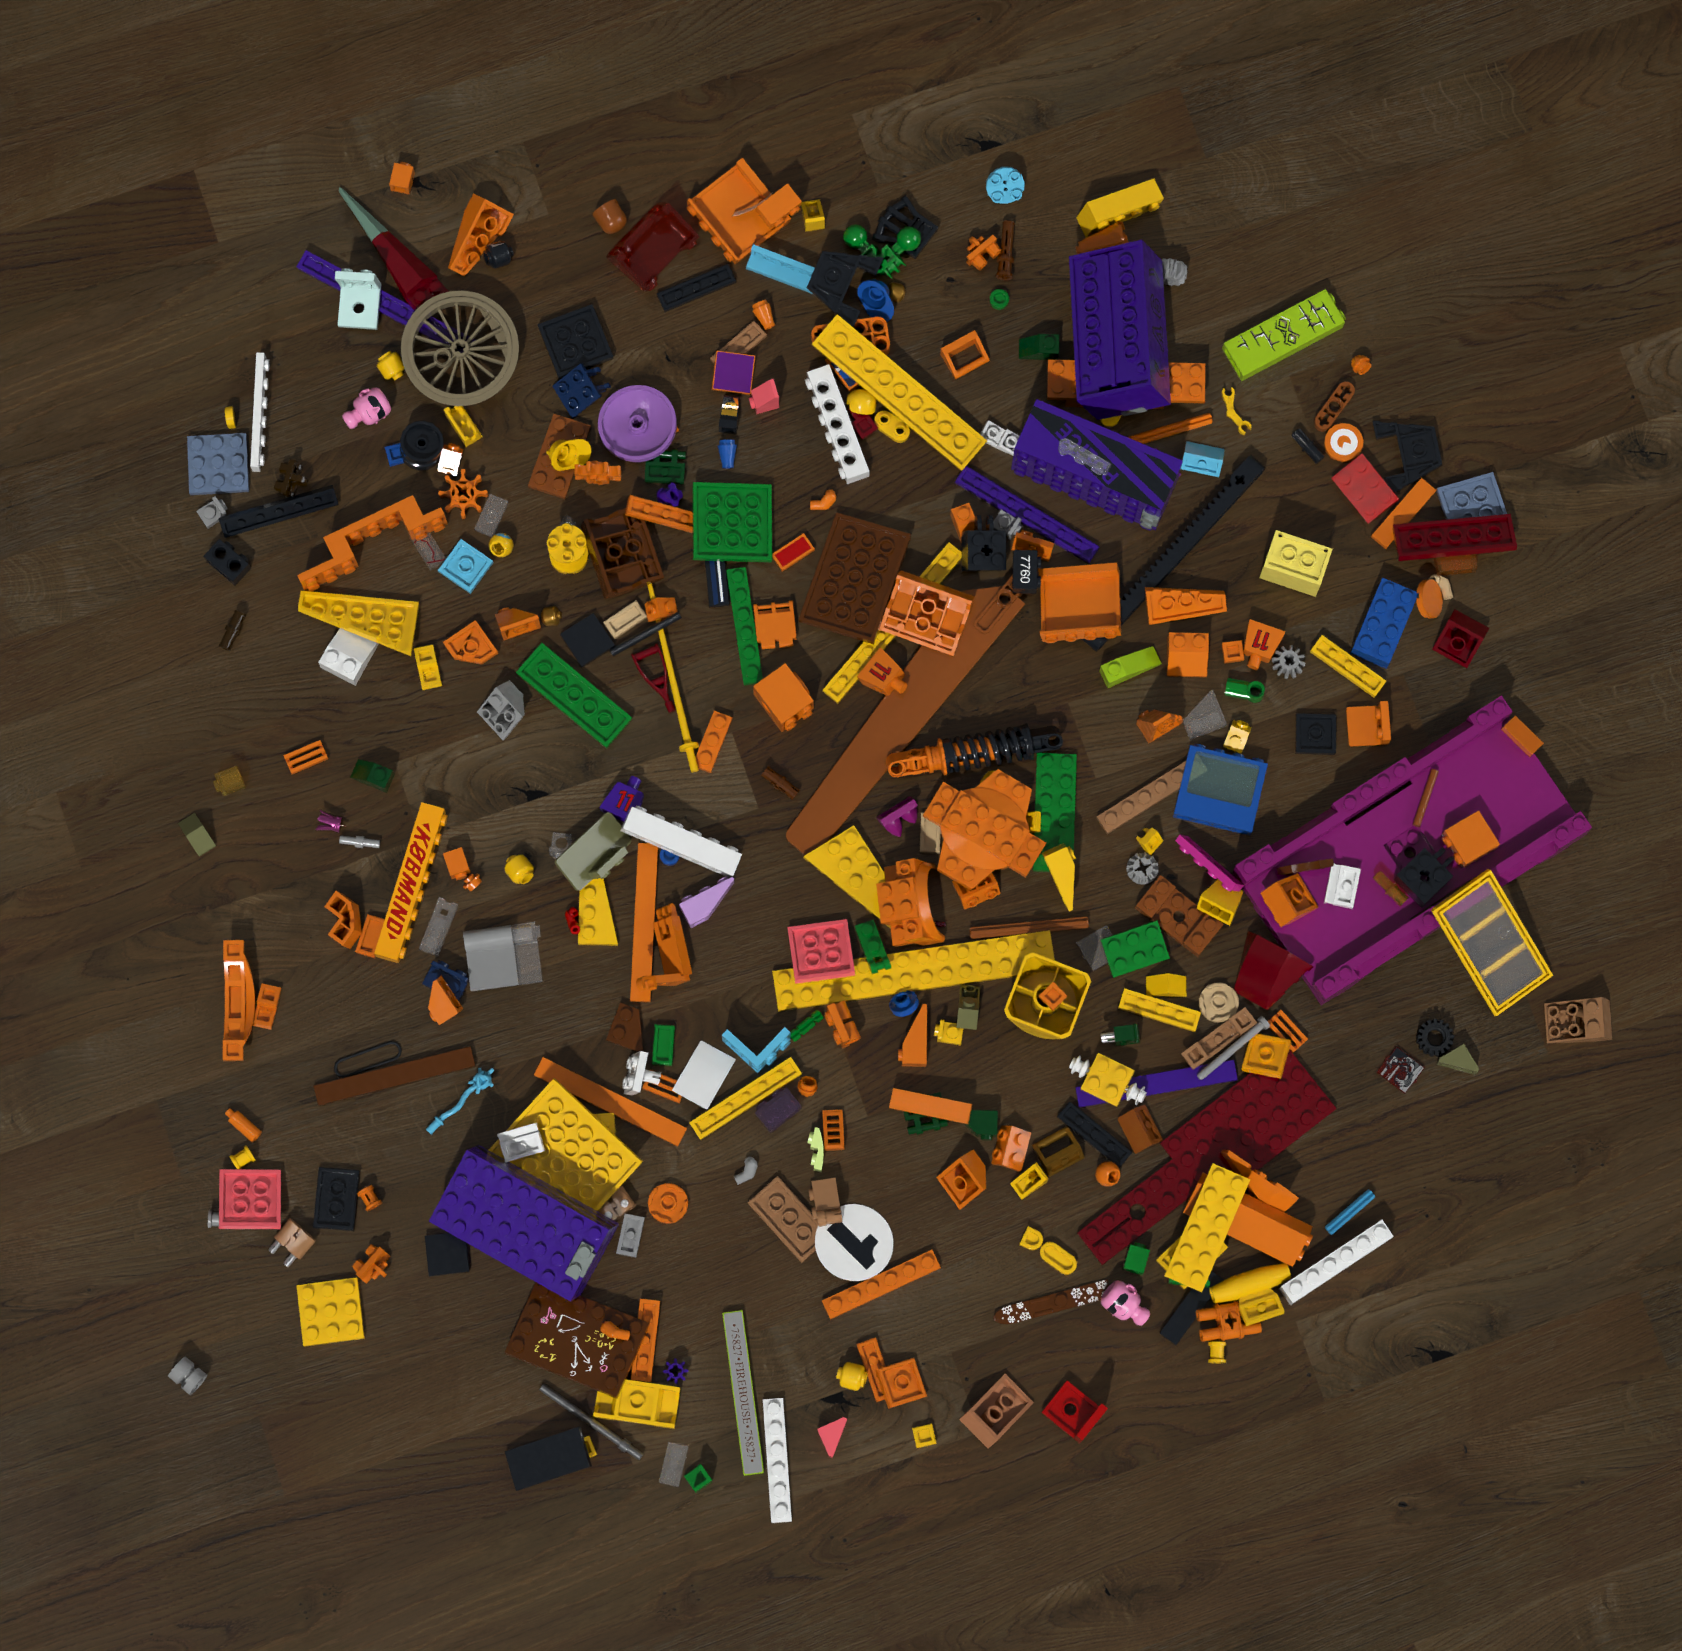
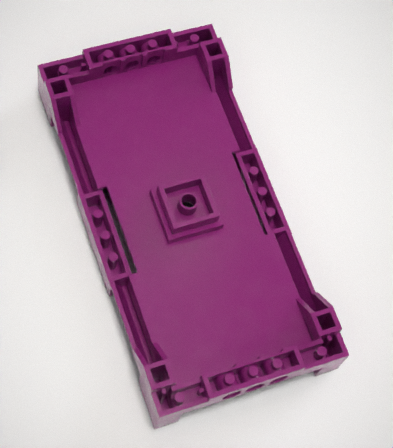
M1502 695L1470 715L1465 722L1410 758L1404 757L1332 803L1330 809L1271 846L1268 844L1235 865L1232 874L1244 885L1242 889L1253 903L1254 909L1278 945L1313 966L1310 971L1302 975V978L1321 1006L1354 986L1377 967L1441 927L1431 911L1436 905L1414 919L1410 920V918L1487 869L1492 871L1502 888L1537 864L1539 865L1562 852L1591 830L1592 826L1581 811L1577 814L1574 812L1536 755L1533 754L1529 757L1501 730L1511 720L1510 715L1513 712ZM1435 769L1439 772L1421 826L1415 827L1412 824L1430 771ZM1409 781L1412 783L1346 826L1344 823ZM1480 811L1500 845L1494 851L1465 868H1462L1461 864L1458 865L1453 860L1446 867L1453 875L1452 879L1421 908L1393 880L1413 859L1407 858L1404 855V851L1411 850L1414 853V857H1416L1425 848L1433 856L1443 847L1445 853L1437 859L1442 865L1448 857L1454 854L1451 848H1447L1442 840L1443 832L1473 813ZM1333 858L1334 863L1337 865L1361 869L1353 909L1324 903L1331 867L1299 872L1298 874L1318 908L1283 927H1280L1275 921L1272 912L1260 894L1275 882L1297 874L1279 876L1277 868ZM1421 874L1420 880L1424 881L1425 879L1427 881V877ZM1486 882L1443 914L1447 921L1450 922L1492 895L1493 892L1488 883Z

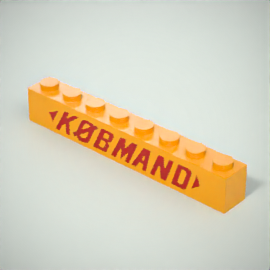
M421 802L374 954L378 958L399 963L400 959L405 957L407 948L404 946L406 940H410L413 931L410 926L412 921L417 919L419 910L416 907L418 902H422L424 896L422 888L424 883H428L430 877L428 868L435 861L436 853H434L436 845L439 846L442 834H440L441 826L445 827L448 815H445L444 808Z

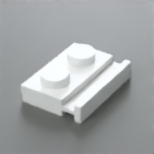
M1334 863L1330 869L1324 903L1353 909L1361 869Z
M537 1122L497 1134L505 1162L545 1151Z

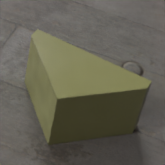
M195 813L178 823L199 857L216 847Z
M1465 1044L1442 1056L1436 1063L1439 1066L1476 1075L1479 1070Z

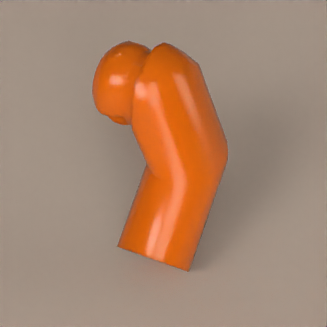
M827 490L821 500H810V510L829 509L836 501L835 491Z

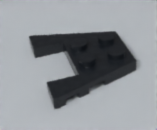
M822 251L807 289L836 315L838 314L854 327L860 310L842 303L857 268L876 276L883 258Z
M1372 421L1376 440L1397 436L1404 473L1384 477L1385 482L1394 493L1442 466L1434 426Z

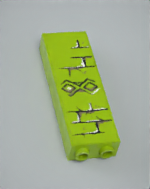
M1325 289L1226 341L1222 349L1241 382L1343 328L1344 320L1346 319L1343 312L1335 306L1336 301L1331 293L1328 294Z

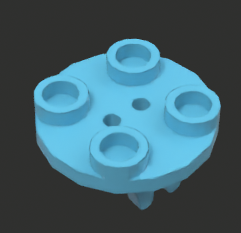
M1000 167L990 173L986 180V190L993 202L1008 204L1022 197L1025 183L1022 174L1017 169Z

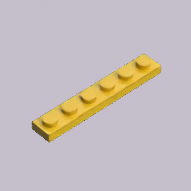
M790 1057L692 1120L689 1124L699 1139L702 1140L802 1075V1073Z

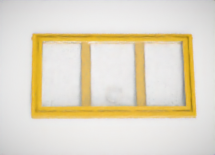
M1490 869L1482 872L1431 909L1494 1016L1501 1014L1553 976Z

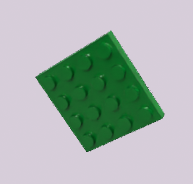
M693 482V560L771 563L772 484Z

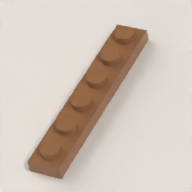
M1197 754L1194 757L1189 783L1208 771ZM1186 761L1098 815L1097 820L1106 834L1111 833L1178 791L1181 786Z

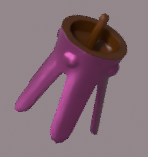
M320 810L325 815H320L318 821L329 825H320L316 830H332L339 833L341 826L347 827V825L342 824V817H334Z

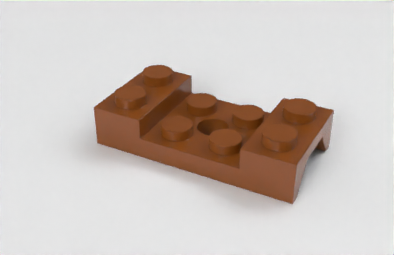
M1161 875L1135 906V909L1150 921L1158 920L1160 929L1196 957L1200 956L1224 925L1216 918L1198 910L1194 902L1179 892L1172 883ZM1181 912L1184 914L1185 919L1182 922H1176L1173 914Z

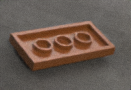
M553 414L528 488L566 500L575 469L555 470L546 450L550 449L551 445L557 440H587L591 425Z

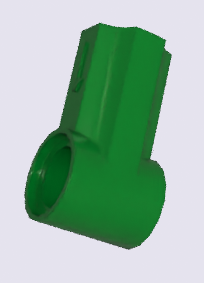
M1227 679L1225 696L1246 699L1253 703H1258L1263 699L1265 687L1261 682ZM1253 688H1257L1260 690L1261 694L1258 696H1254L1251 694L1250 690Z

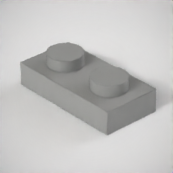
M630 1214L624 1215L616 1254L637 1257L645 1217Z

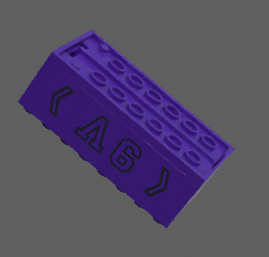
M1143 240L1069 256L1077 401L1097 420L1120 415L1128 416L1147 412L1148 409L1171 405L1162 260Z

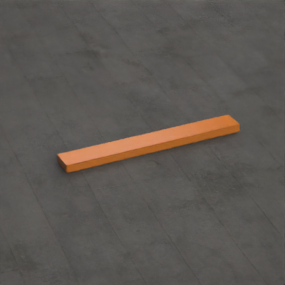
M638 843L630 1002H651V990L648 983L644 982L646 986L644 990L638 991L636 987L638 978L652 976L658 847L649 843Z
M544 1057L534 1073L535 1077L548 1083L555 1078L572 1095L608 1113H614L616 1117L677 1147L687 1130L686 1127Z

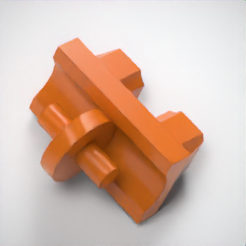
M992 235L985 241L982 236L978 239L973 236L970 237L969 242L971 245L967 247V250L971 253L966 257L968 259L966 263L969 266L973 265L979 271L987 265V261L983 257L984 254L988 253L994 259L1001 253V249L996 243L997 238Z
M370 1245L365 1252L370 1257L367 1262L364 1263L359 1259L352 1265L356 1275L366 1284L371 1278L375 1280L379 1275H382L384 1278L387 1276L383 1270L388 1266L386 1261L391 1257L381 1247L378 1248Z

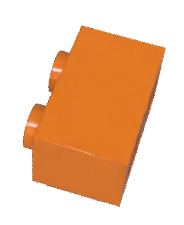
M787 183L758 205L756 212L770 229L773 226L777 228L785 222L784 218L789 214L793 216L800 211L799 207L802 201Z

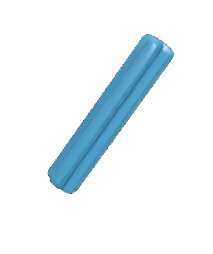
M1369 1189L1366 1190L1325 1226L1326 1231L1331 1235L1334 1234L1375 1198L1374 1193Z

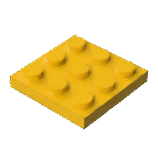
M357 1277L296 1285L304 1347L365 1339Z

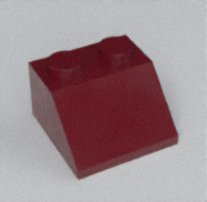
M1454 609L1432 650L1468 668L1489 627Z

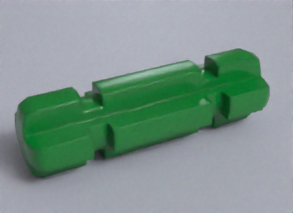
M819 1010L814 1011L811 1017L808 1016L797 1025L796 1029L791 1030V1039L796 1042L801 1038V1035L806 1034L812 1029L816 1022L819 1023L823 1020L824 1016Z

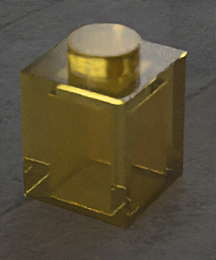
M237 766L214 774L216 780L213 783L216 791H221L223 796L246 788Z

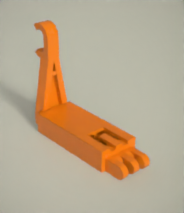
M673 903L656 909L658 921L653 923L664 975L638 978L636 981L638 991L646 988L644 982L648 983L649 989L652 991L657 989V986H677L690 981L689 975L692 974L680 916L677 915L676 906Z

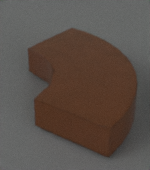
M1332 858L1277 868V872L1280 876L1333 867L1334 861Z

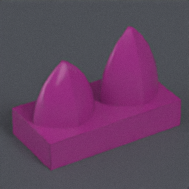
M909 796L876 818L888 832L894 836L901 837L902 825L899 817H902L907 822L916 823V807L918 805Z

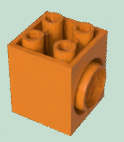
M786 663L753 686L754 696L781 732L784 730L790 731L797 725L796 722L801 718L805 720L813 714L814 700L809 695L808 688L798 674L792 672Z

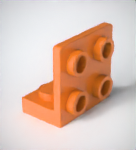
M1380 701L1378 706L1346 708L1348 745L1350 747L1388 745L1390 743L1391 732L1388 701Z

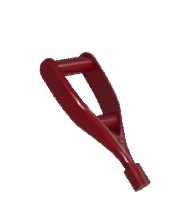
M655 643L654 646L638 653H632L631 657L642 678L662 696L669 713L676 711L668 695V673L658 644ZM658 652L665 675L650 681L642 672L637 661ZM664 684V687L662 689L658 688L657 686Z

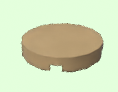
M1225 983L1208 985L1199 997V1009L1202 1015L1214 1023L1226 1022L1236 1014L1239 1007V998L1236 991Z

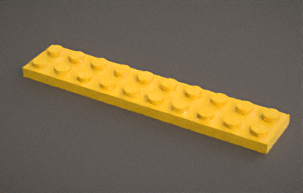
M838 314L812 343L813 347L858 385L873 395L877 401L959 470L962 471L987 442L983 436Z

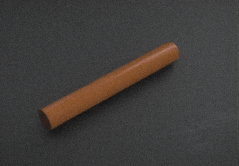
M1435 769L1430 771L1412 824L1415 827L1421 826L1439 772Z

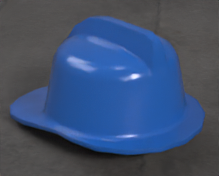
M876 279L862 282L857 289V295L870 317H882L888 322L894 315V306L889 297L888 286Z

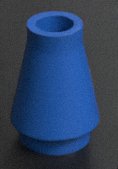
M719 440V445L717 446L722 468H734L737 448L735 440Z

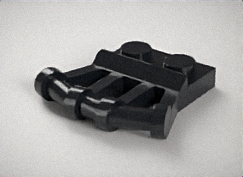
M904 195L900 201L892 206H888L884 216H880L877 220L878 226L872 240L878 243L894 245L897 242V238L884 236L883 233L885 227L895 234L899 233L901 229L889 221L892 217H895L905 225L915 227L921 235V243L918 248L913 251H904L916 260L937 232L938 226L920 215L908 197ZM906 207L914 219L910 220L900 213L899 210Z

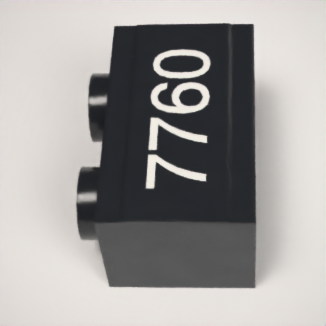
M1013 550L1012 593L1036 594L1037 588H1041V576H1037V568L1041 569V557H1037V550Z

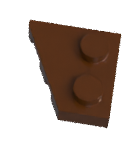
M620 1003L606 1041L635 1052L643 1051L639 1009Z

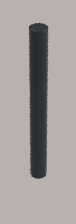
M678 611L611 648V654L615 656L682 618L680 612Z

